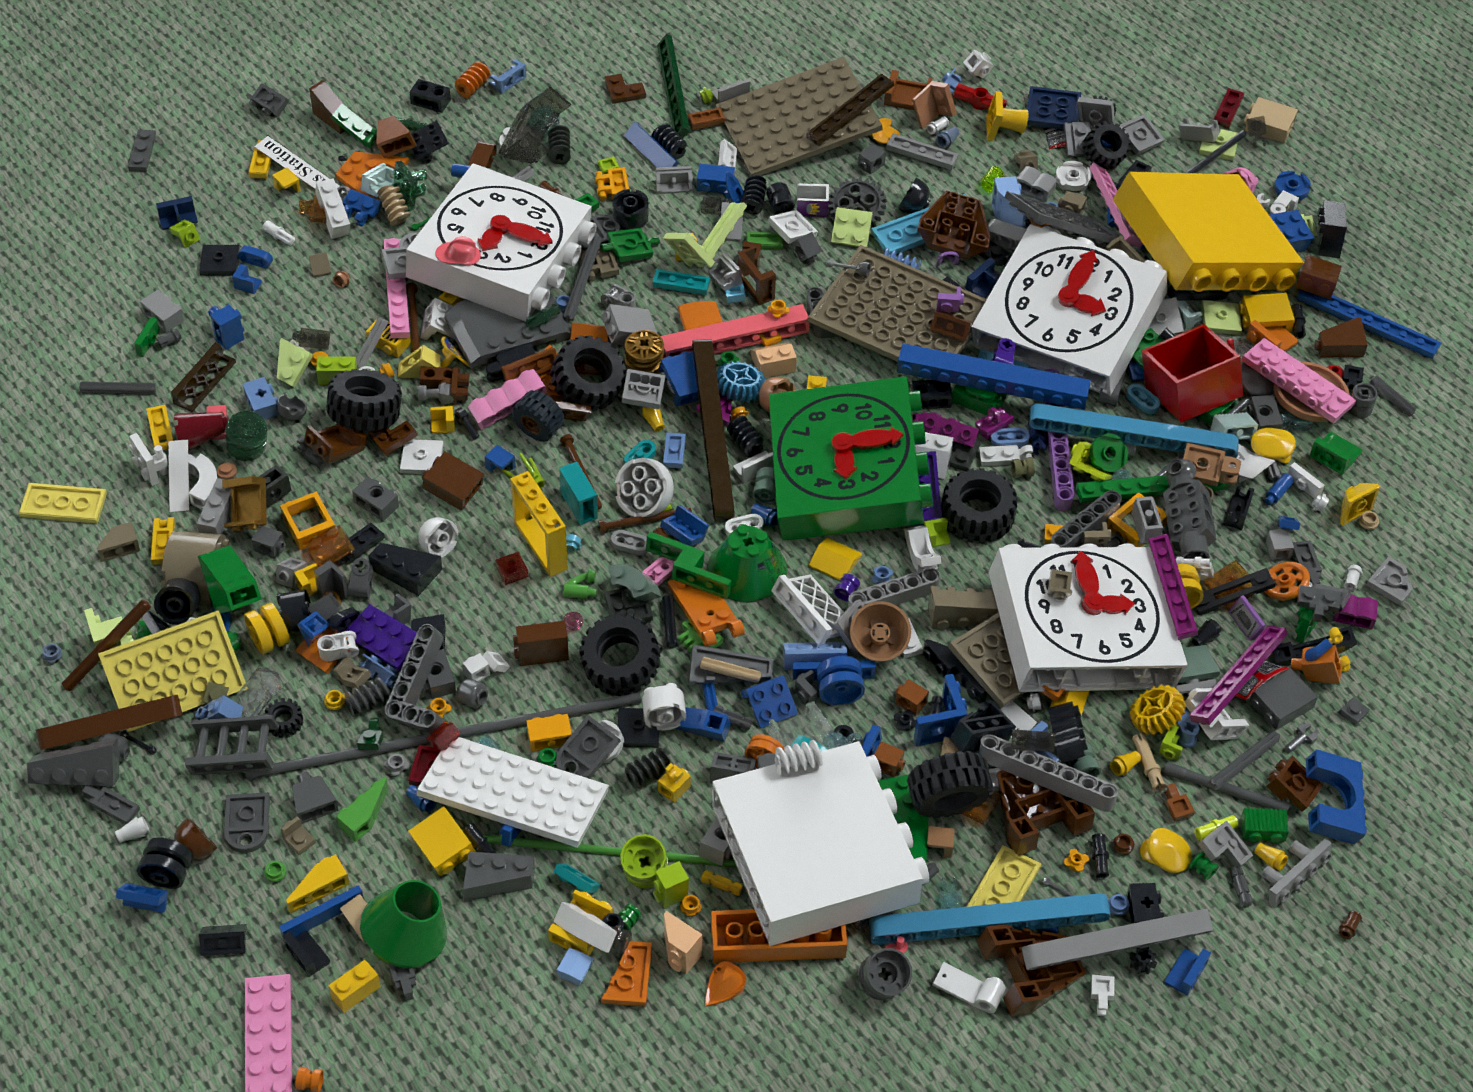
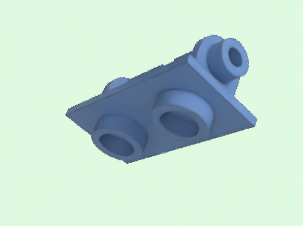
M956 68L951 73L947 71L942 78L944 83L949 84L951 94L955 91L958 83H961V77L953 73Z
M363 653V656L367 659L365 662L362 661L359 667L368 669L372 679L379 673L377 677L384 681L387 687L393 688L395 685L394 680L398 678L396 675L398 671L389 665L386 668L382 666V660L373 654L369 657Z

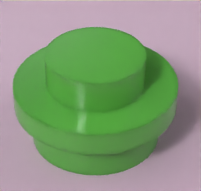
M279 861L268 863L264 870L265 877L270 882L283 880L287 873L285 865Z

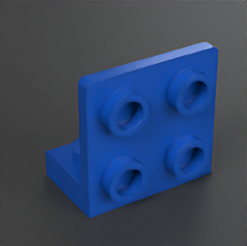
M784 675L740 691L743 699L749 698L760 728L798 714Z

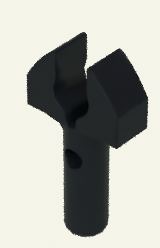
M462 407L454 410L456 412L454 416L458 424L465 427L473 440L478 439L480 435L469 421L466 410Z

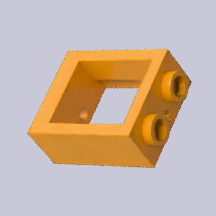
M317 491L280 505L282 518L299 550L337 536L335 524ZM317 506L325 522L299 532L291 516Z
M1139 492L1107 520V529L1111 530V534L1119 532L1129 544H1133L1135 547H1142L1144 544L1140 543L1141 540H1139L1137 531L1123 522L1122 519L1132 511L1135 499L1144 497ZM1156 506L1164 528L1167 524L1166 512Z

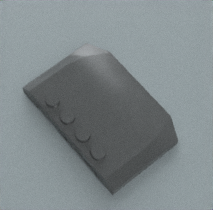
M551 292L545 309L543 311L536 309L527 322L469 300L458 302L444 316L470 368L488 363V358L495 357L498 353L529 342L533 346L554 339L556 343L571 338V328L566 319L563 318V313Z

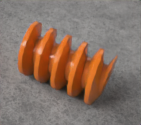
M481 62L473 63L455 81V89L458 94L466 99L470 98L483 83L487 82V78L491 76L489 68Z

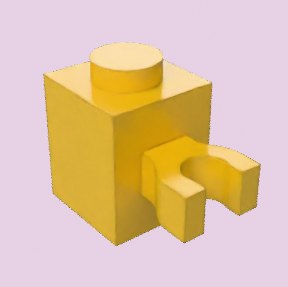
M670 763L665 768L666 773L658 780V792L675 803L691 787V776L684 768H679L675 764Z

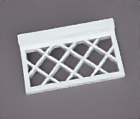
M811 574L790 579L786 575L778 577L771 591L818 645L825 644L829 638L840 636L833 626L834 622L827 620L826 617L836 621L844 612ZM808 582L812 587L805 585L803 583ZM802 590L811 593L812 596L802 592ZM814 604H817V605H819V606H822V607H824V609L819 608V607L815 606Z

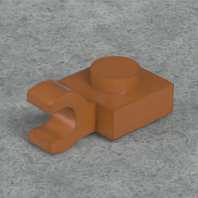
M1175 783L1166 785L1167 790L1164 793L1167 800L1165 804L1174 822L1194 816L1195 811L1187 795H1180Z

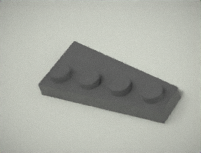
M699 645L692 646L688 685L746 682L743 679L701 669L700 664L703 657L760 671L761 677L759 681L771 680L774 658Z

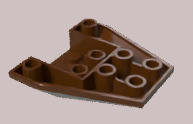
M947 190L921 216L917 229L931 250L941 253L953 251L962 259H968L987 251L991 238L981 200Z

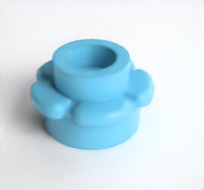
M573 534L566 535L567 551L575 552L576 549L579 550L581 548L580 537Z

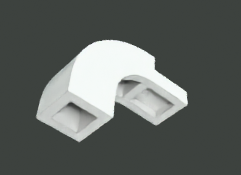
M200 453L197 458L188 454V472L199 479L189 492L192 505L203 510L218 478L214 464L203 454Z

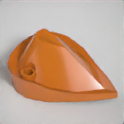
M725 961L719 963L714 968L709 978L705 1007L731 1000L744 991L746 975L738 966Z

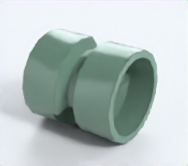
M761 468L756 474L753 497L759 503L773 504L776 502L774 468Z
M1087 743L1088 750H1085V756L1068 762L1072 768L1097 778L1101 774V768L1098 760L1095 758L1091 744Z

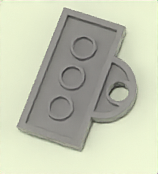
M418 232L405 235L400 240L399 247L382 249L381 255L389 280L406 278V249L419 234Z

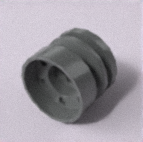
M884 948L868 956L861 963L858 970V982L861 989L869 997L876 1000H886L902 993L909 986L912 979V966L909 959L902 952L893 948ZM879 973L885 974L886 978H879Z

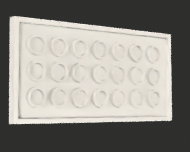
M450 735L419 785L417 796L578 848L608 792L609 785Z

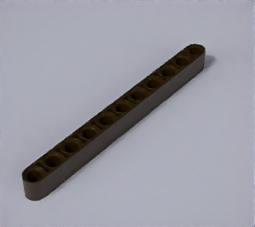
M712 339L692 340L714 521L730 520L735 517L713 342Z

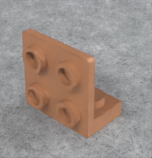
M932 81L912 99L921 129H924L938 115L953 117L956 114L950 87L947 83Z

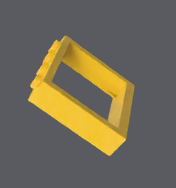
M529 471L510 478L515 525L550 577L568 570L565 524ZM559 523L560 526L555 528L554 524Z

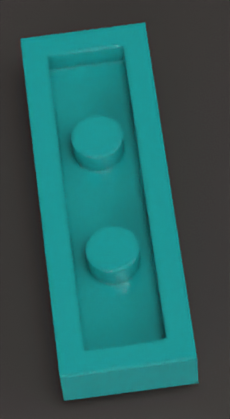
M656 269L653 279V287L707 295L710 285V277Z

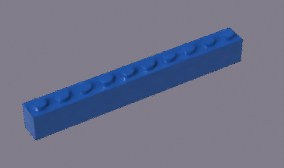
M902 343L897 365V373L1080 409H1085L1091 381Z

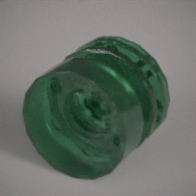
M240 411L232 415L228 420L226 426V448L232 457L246 462L259 458L265 452L268 430L263 417L256 412Z

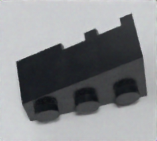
M381 542L368 555L369 562L372 564L375 573L417 596L443 570L440 555Z

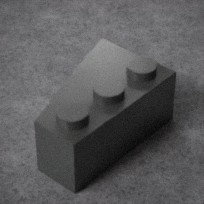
M469 851L463 885L464 902L484 896L485 898L492 897L493 894L503 892L506 894L531 889L535 873L534 856Z

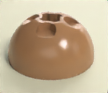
M884 601L872 602L863 606L854 615L850 625V637L855 649L862 656L872 661L885 662L898 657L907 648L911 638V625L907 615L898 606Z

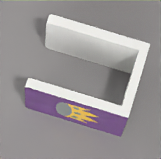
M799 183L797 185V211L806 217H828L829 184Z

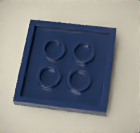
M1030 86L1027 105V125L1064 130V123L1078 122L1077 101L1081 97L1082 92Z

